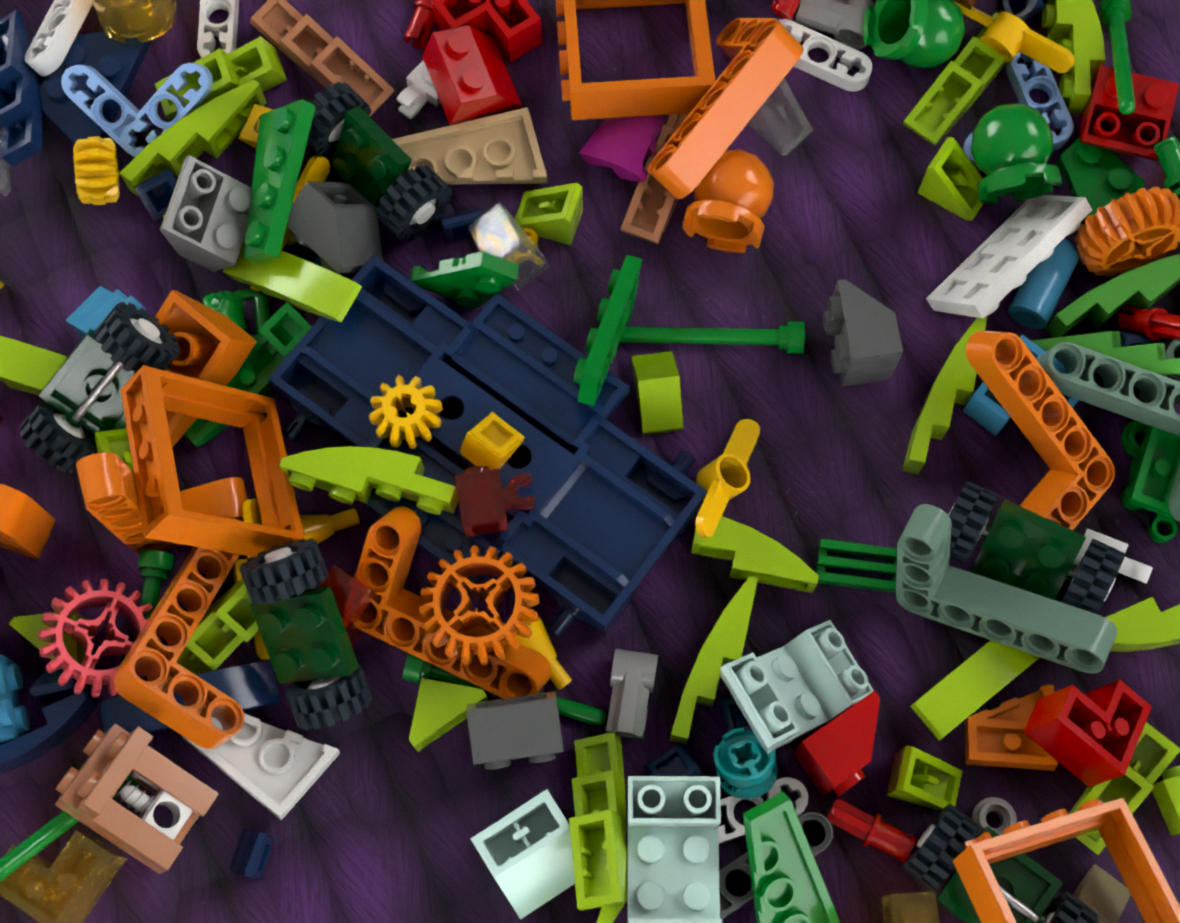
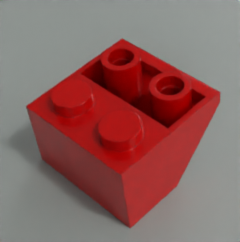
M1100 65L1091 78V96L1081 113L1080 143L1159 162L1154 146L1167 138L1179 83L1131 72L1135 110L1129 115H1124L1118 109L1114 68Z

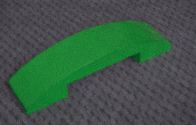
M286 302L258 329L262 336L257 340V343L237 374L226 386L264 396L272 388L268 378L312 326L290 303ZM198 418L184 434L195 446L200 447L230 425Z

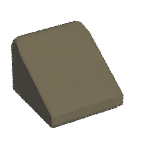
M1096 864L1092 865L1072 894L1099 915L1097 917L1099 923H1117L1131 896L1126 886Z

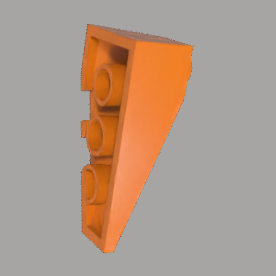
M171 290L155 316L159 319L158 323L160 325H166L170 329L168 333L175 335L177 338L176 343L180 344L179 354L165 370L168 372L226 386L237 374L257 343L253 337L227 316L176 290ZM166 410L172 448L188 428L198 419L197 417Z

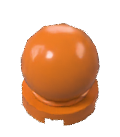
M742 149L726 150L695 188L694 199L696 202L687 206L682 228L686 234L692 238L696 232L708 239L707 247L724 252L745 253L747 245H753L756 249L759 248L765 227L760 218L765 216L773 198L774 181L769 169L758 156Z

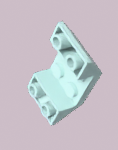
M831 620L805 630L783 647L756 657L753 652L720 668L721 678L766 754L828 723L874 691L868 682L865 672L857 664L846 646L843 636L836 630Z
M628 776V923H722V919H720L718 828L721 824L720 777Z

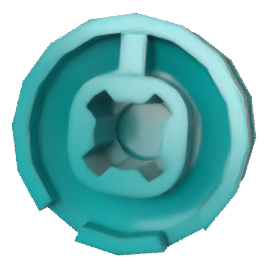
M744 727L733 729L723 735V740L718 746L715 745L713 755L717 777H720V786L726 793L742 799L760 797L768 792L776 782L778 773L775 750L766 754L754 732L744 731Z

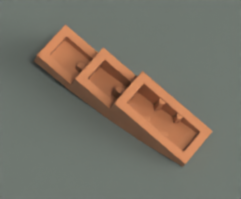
M268 0L250 18L251 25L324 87L328 85L334 87L336 82L348 83L370 106V117L395 92L382 77L338 36L333 39L308 14L303 17L286 0Z
M690 113L670 114L666 125H663L655 153L648 157L644 168L647 172L653 158ZM648 172L645 180L638 182L620 231L658 245L679 199L673 196Z

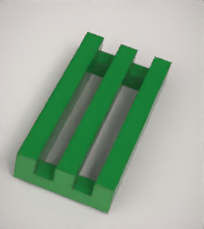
M820 539L816 573L819 575L818 583L896 593L897 548ZM827 552L893 560V564L827 556ZM828 566L891 574L892 581L827 573L825 569Z

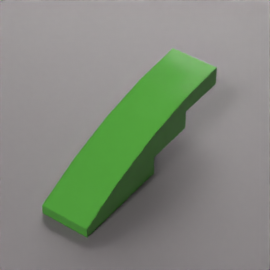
M1180 254L1165 257L1127 271L1090 290L1058 312L1046 330L1053 338L1062 337L1085 318L1098 329L1121 311L1124 306L1130 305L1141 309H1149L1180 284Z
M1120 331L1032 340L1033 343L1045 352L1058 343L1071 342L1160 375L1180 374V358L1166 359L1164 343L1121 347Z

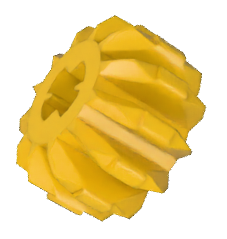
M100 136L77 139L73 147V160L78 198L83 204H93L94 206L117 202L120 196V182L115 143L111 138H100Z
M398 375L395 380L396 387L391 388L388 384L382 383L380 389L384 396L371 397L370 403L376 410L369 414L371 424L378 425L376 434L380 439L390 436L392 447L398 448L403 439H406L409 448L415 449L417 445L416 437L420 436L423 440L430 442L432 435L428 428L441 427V419L436 414L441 412L443 407L440 400L434 399L436 392L432 385L422 388L421 379L417 376L410 381L409 385H405L403 377ZM405 407H412L414 413L410 415L409 412L405 411ZM402 409L404 413L406 412L407 417H399L398 412Z

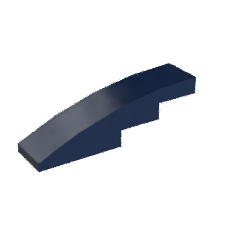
M17 10L0 19V127L3 128L1 159L12 167L42 151V110L39 83L36 71L24 60L30 46V41L22 14Z

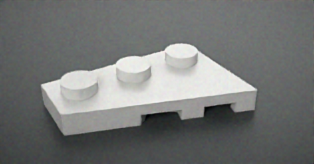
M244 714L243 727L224 744L215 749H205L182 736L183 739L280 820L287 815L340 754L337 748L305 739L303 735L289 730L284 731L247 714ZM213 717L212 722L214 725L222 730L220 721Z

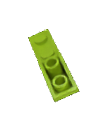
M1047 0V4L1044 5L1045 9L1042 11V28H1047L1049 40L1071 51L1075 60L1074 66L1061 75L1059 90L1062 97L1065 98V104L1069 113L1081 114L1091 96V78L1100 65L1103 66L1106 61L1100 21L1092 0Z
M353 446L322 448L283 457L279 465L285 476L289 478L288 483L290 485L310 492L313 491L314 487L330 491L329 497L350 505L353 504L354 500L367 503L373 488L376 489L375 493L385 499L399 502L401 497L417 502L416 506L419 509L436 515H440L442 510L454 514L459 500L456 486L423 476L425 468L420 457L393 450Z

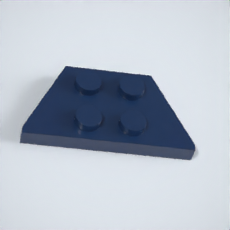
M140 27L79 34L74 39L59 68L45 77L39 89L42 114L49 121H52L59 131L69 141L71 140L74 145L77 139H88V137L95 136L106 138L108 134L65 94L61 85L62 75L65 70L74 65L91 66L126 97L154 38L151 29ZM87 75L75 76L78 82L75 88L77 91L86 90L95 99L105 93L103 88L101 92H93L86 84L89 78ZM95 99L89 101V104H90L91 106H92V104H93V102H94ZM115 100L106 101L102 107L104 118L114 123L121 106Z

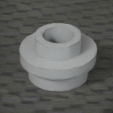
M989 797L980 801L974 807L971 819L980 825L978 836L984 827H990L986 822V816L989 812L996 813L1000 818L999 827L991 828L999 835H1003L1005 828L1017 823L1013 807L1007 801L997 797Z

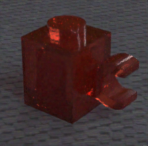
M474 466L464 470V474L455 475L462 525L466 537L509 530L506 510H528L536 506L534 496L523 498L516 493L519 487L532 484L531 474L521 473L515 475L505 488H502L498 468L490 470L489 466Z

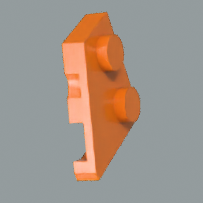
M1047 684L1040 687L1038 691L1018 699L1015 697L1001 703L995 709H986L969 716L964 722L965 764L1054 771L1058 766V761L1023 733L1038 699L1054 693V685Z

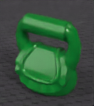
M250 289L235 292L220 291L208 294L203 298L205 306L227 316L244 331L247 328L244 320L243 311L245 309L243 302L250 299L253 300L256 335L250 336L256 341L262 336L258 329L271 318L270 300L262 292Z

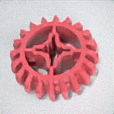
M101 579L98 590L93 591L90 581L85 580L81 585V595L70 586L65 589L64 593L68 603L62 599L54 598L51 602V607L56 613L45 612L42 616L41 621L51 628H44L38 632L39 640L49 642V644L40 648L39 655L44 658L55 656L46 665L47 672L54 673L62 668L64 672L60 675L58 684L64 686L71 678L77 680L74 687L75 694H81L85 684L92 685L91 695L93 698L100 696L102 685H107L111 696L118 694L114 686V676L119 666L108 670H95L94 668L99 659L104 656L114 655L120 657L122 654L127 655L134 643L128 640V635L121 633L117 629L115 624L117 613H121L130 622L137 639L148 621L144 617L148 616L153 609L150 603L143 604L140 607L136 606L141 596V593L137 590L132 592L129 598L124 596L126 584L123 582H119L115 592L108 590V580ZM105 607L101 616L94 620L79 618L78 621L70 619L74 614L83 609ZM108 621L105 631L108 633L102 645L98 646L96 654L91 655L94 643H92L93 638L98 633V630L102 629L104 622ZM62 632L72 635L71 640L78 642L84 648L85 656L82 664L77 663L67 652ZM156 634L158 640L161 642V636ZM135 668L137 676L146 677L145 673Z

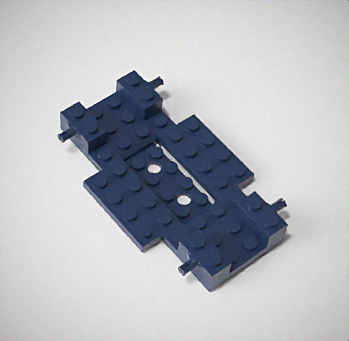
M373 254L352 279V281L360 284L362 288L342 323L321 316L268 378L276 395L291 405L297 413L286 428L281 431L282 434L293 443H296V440L306 428L312 425L322 428L340 442L343 438L355 447L380 448L420 457L425 468L423 476L456 486L459 500L454 514L442 510L440 515L431 514L419 509L416 506V501L401 497L399 502L391 501L377 495L375 488L372 489L367 503L359 502L380 518L395 507L403 506L413 510L420 518L422 525L417 545L438 561L445 559L450 565L456 563L454 558L455 550H460L464 559L471 557L470 549L473 545L478 546L481 557H485L490 546L496 548L497 560L506 552L511 553L513 563L515 565L523 563L527 569L526 573L536 579L537 588L554 599L560 608L550 624L546 626V630L550 634L554 632V637L560 639L575 619L576 621L588 624L605 637L630 605L632 594L675 537H681L696 518L708 492L685 476L692 464L696 462V459L691 454L687 458L688 452L681 450L678 457L670 465L608 421V418L630 391L629 385L609 371L594 406L577 402L580 384L573 382L579 358L587 359L588 356L497 292L472 323H470ZM445 359L446 361L451 363L453 366H455L460 371L465 373L467 376L472 378L478 384L483 386L485 389L490 391L492 394H494L499 399L504 401L506 404L511 406L513 409L518 411L520 414L525 416L531 422L536 424L538 427H540L545 432L550 434L552 437L557 439L559 442L564 444L566 447L571 449L573 452H575V454L573 455L571 452L566 450L564 447H562L557 442L552 440L550 437L545 435L543 432L538 430L536 427L531 425L525 419L520 417L518 414H516L511 409L506 407L504 404L499 402L497 399L492 397L490 394L485 392L479 386H477L472 381L467 379L465 376L460 374L458 371L453 369L451 366L446 364L443 360ZM398 375L403 377L405 385H409L410 381L417 376L421 379L422 388L428 385H432L435 388L436 395L434 399L440 400L441 403L448 399L461 401L464 405V411L459 418L448 420L443 418L440 412L436 414L440 417L442 424L440 428H428L432 437L444 445L449 452L455 453L477 469L482 476L489 478L510 493L515 500L529 507L531 510L528 514L521 510L518 511L420 438H415L417 443L415 449L409 448L406 439H403L398 448L391 446L390 436L380 439L376 434L378 425L371 424L369 414L376 410L370 403L371 397L384 396L380 385L386 383L391 388L396 387L395 380ZM405 407V411L409 412L410 415L414 413L412 407ZM402 409L398 412V414L407 417L406 412L404 413ZM493 412L525 437L519 447H523L531 453V461L526 467L521 469L511 467L506 461L500 470L490 477L460 453L467 432ZM486 574L470 576L468 580L479 584Z

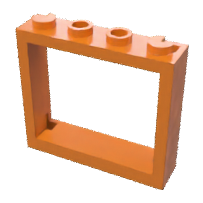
M555 0L556 17H564V21H557L558 46L566 45V50H559L560 75L568 74L569 80H561L562 101H570L571 120L687 114L694 109L715 83L705 0ZM685 3L694 76L582 83L576 10Z
M144 365L120 389L144 538L250 557H257L258 553L272 550L271 548L279 545L280 547L284 546L287 542L293 541L295 543L299 539H304L295 489L288 483L289 478L285 476L279 467L281 459L287 457L274 398ZM166 410L243 428L262 525L183 510Z
M1095 798L1079 806V811L1068 814L1066 809H1059L1041 818L1042 823L1030 826L1028 820L1020 821L1005 828L1003 835L993 838L989 832L982 833L979 837L966 841L964 843L966 849L953 860L981 923H1017L989 864L1098 830L1145 923H1180V905L1124 798L1106 803Z

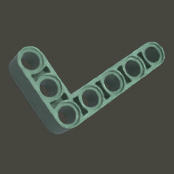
M1071 342L1058 343L1036 358L1062 394L1180 436V415L1176 413L1173 407V401L1180 406L1179 381ZM1053 358L1062 362L1065 369L1064 374L1054 367ZM1093 372L1101 376L1104 388L1096 384ZM1133 386L1142 393L1143 402L1135 397ZM1180 461L1169 498L1170 512L1179 522Z
M922 504L914 509L897 544L896 598L904 609L916 615L1081 672L1098 673L1103 669L1117 635V628L1110 620L1101 615L950 566L952 527L950 517L946 512L934 505Z

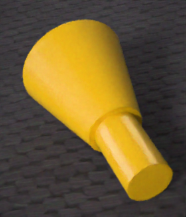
M355 508L330 516L328 514L299 515L304 539H314L317 544L332 536L335 531L360 524Z
M541 616L537 622H523L531 629V637L524 638L518 634L515 637L521 645L533 649L546 657L551 667L550 680L558 690H561L572 679L556 659V652Z

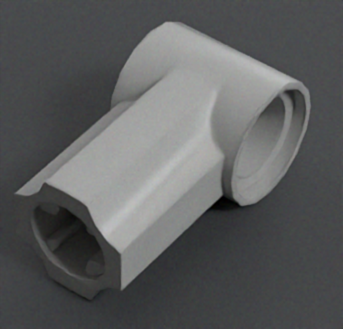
M801 0L795 22L833 34L836 41L851 48L862 49L866 46L863 41L862 29L865 11L868 6L874 8L875 3L871 0Z
M615 648L610 687H613L606 733L616 732L621 737L643 739L648 713L649 693H653L658 655Z

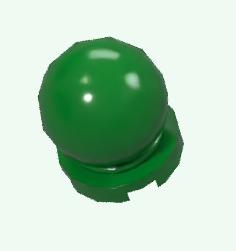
M877 0L874 8L867 7L862 26L863 41L866 45L872 47L875 56L887 60L900 59L912 68H935L945 63L959 50L966 30L962 11L953 0Z
M1022 103L999 105L984 114L974 129L971 153L976 166L987 175L977 184L979 201L982 203L997 204V196L1014 195L1015 202L1025 201L1053 192L1052 185H1062L1059 168L1056 165L1046 164L1053 152V133L1045 117L1034 107Z

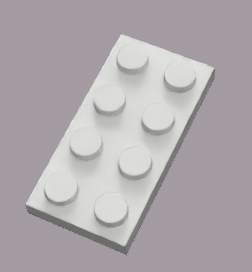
M1043 195L1026 200L926 298L932 309L938 312L984 318L992 314L999 307V302L1012 289L1019 287L1025 282L1026 275L1037 264L1048 259L1053 254L1054 248L1066 236L1072 234L1080 227L1081 221L1092 211L1085 197Z

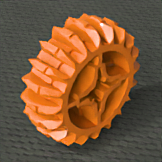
M1152 187L1148 191L1145 188H1140L1136 193H1125L1123 197L1117 200L1112 199L1111 203L1105 207H1098L1097 213L1088 216L1085 219V224H1082L1077 229L1078 234L1074 238L1077 244L1076 249L1083 265H1086L1088 271L1094 272L1096 276L1105 275L1106 277H1112L1117 273L1121 275L1127 271L1149 264L1158 258H1165L1166 253L1176 249L1178 242H1180V200L1176 193H1172L1169 188L1160 189L1159 187Z
M473 545L470 549L471 557L464 559L462 552L455 550L454 558L456 563L450 565L445 559H440L439 566L443 571L442 575L429 572L427 578L435 588L426 587L421 589L420 594L422 598L429 602L419 606V612L421 616L430 617L423 623V628L426 633L436 632L431 639L433 645L438 648L447 643L445 648L447 657L453 658L462 649L461 660L464 664H470L474 653H478L481 665H487L489 662V652L495 651L498 660L503 661L506 659L502 647L508 644L515 652L521 649L520 643L515 637L517 634L524 638L531 637V629L523 622L533 623L538 621V613L530 609V607L539 604L540 600L538 594L530 592L536 586L534 578H523L527 571L526 566L523 563L512 566L513 556L511 553L506 552L497 560V550L495 547L490 546L485 557H481L478 546ZM486 574L498 577V579L492 578L484 584H475L468 580V577ZM455 587L462 600L457 609L453 611L455 616L446 622L445 603L451 590ZM512 588L515 593V606L511 617L505 624L497 609L499 604L505 599L504 594ZM468 593L475 600L481 598L482 602L486 598L485 601L491 617L485 611L478 612L477 607L475 612H473L474 609ZM479 625L485 626L493 632L481 637H471L459 633L461 630L467 632L472 627Z

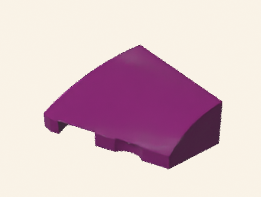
M662 115L605 118L578 154L586 164L612 168L620 179L643 182L648 174L643 167L645 157L655 153L657 146L655 141L662 131L665 119Z

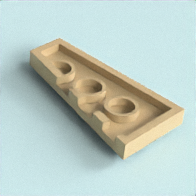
M528 107L392 139L412 159L409 169L413 168L415 170L418 165L423 167L428 165L447 185L548 183Z

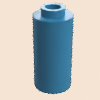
M1063 239L1054 248L1053 254L1048 259L1037 264L1026 275L1025 282L1020 285L1008 309L1009 315L1016 322L1032 329H1044L1047 326L1080 258L1075 250V246L1070 241Z

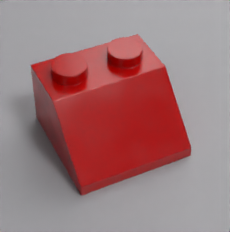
M470 25L432 33L422 58L449 125L522 108V103L494 37Z
M876 691L870 693L803 740L793 752V755L823 797L832 790L839 797L866 777L861 769L870 763L872 759L880 697Z

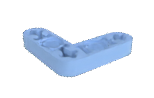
M1019 52L1011 62L1006 63V73L1019 103L1034 107L1045 117L1048 124L1049 122L1054 129H1061L1058 136L1052 131L1053 151L1058 150L1068 142L1074 128L1073 120L1050 68ZM1019 58H1023L1025 63L1032 62L1029 71L1025 64L1017 63ZM1033 89L1045 91L1049 96V102L1045 104L1035 103L1030 98L1029 91ZM970 134L965 140L962 150L977 171L980 172L981 170L976 166L971 153L972 134Z
M183 64L174 71L140 111L91 66H70L62 75L61 85L65 94L127 153L136 157L146 146L136 147L134 145L137 141L134 132H144L152 123L162 128L163 132H165L181 118L193 112L207 97L213 87V78L208 68L202 64ZM199 72L201 76L198 79V83L201 85L200 90L191 88L183 95L185 99L190 101L186 105L182 97L171 92V89L174 87L176 91H182L189 82L185 77L186 73L196 74ZM87 75L89 77L86 81L87 86L93 92H101L103 88L105 93L95 99L86 90L77 91L75 88L78 82L75 76ZM95 99L94 102H93V104H92V106H91V105L89 104V101ZM163 99L172 100L177 107V115L171 122L162 120L158 115L157 107ZM108 100H115L121 106V117L115 123L107 121L102 114V107ZM148 116L152 123L146 121L145 118ZM158 129L152 130L146 137V141L151 143L162 133Z

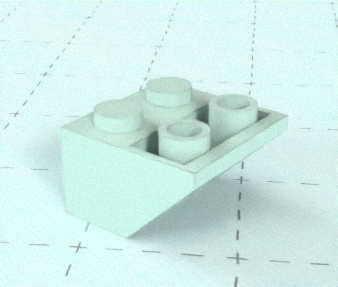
M547 789L470 838L520 920L575 884L570 825Z

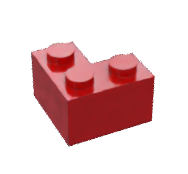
M527 0L432 1L435 24L439 31L470 25L494 37L498 47L510 63L542 44L541 18Z
M1120 679L1085 694L1074 685H1070L1038 699L1023 733L1085 785L1091 787L1125 775L1152 706Z

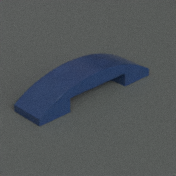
M271 660L196 674L234 699L241 706L243 712L281 703ZM173 693L176 701L185 706L183 698L179 694ZM121 695L98 702L104 733L115 723L129 733L138 726L151 735L153 732L170 728L125 700Z
M83 690L79 695L72 694L43 707L42 710L47 725L0 745V774L42 757L68 739L98 705L96 698H93L90 693Z

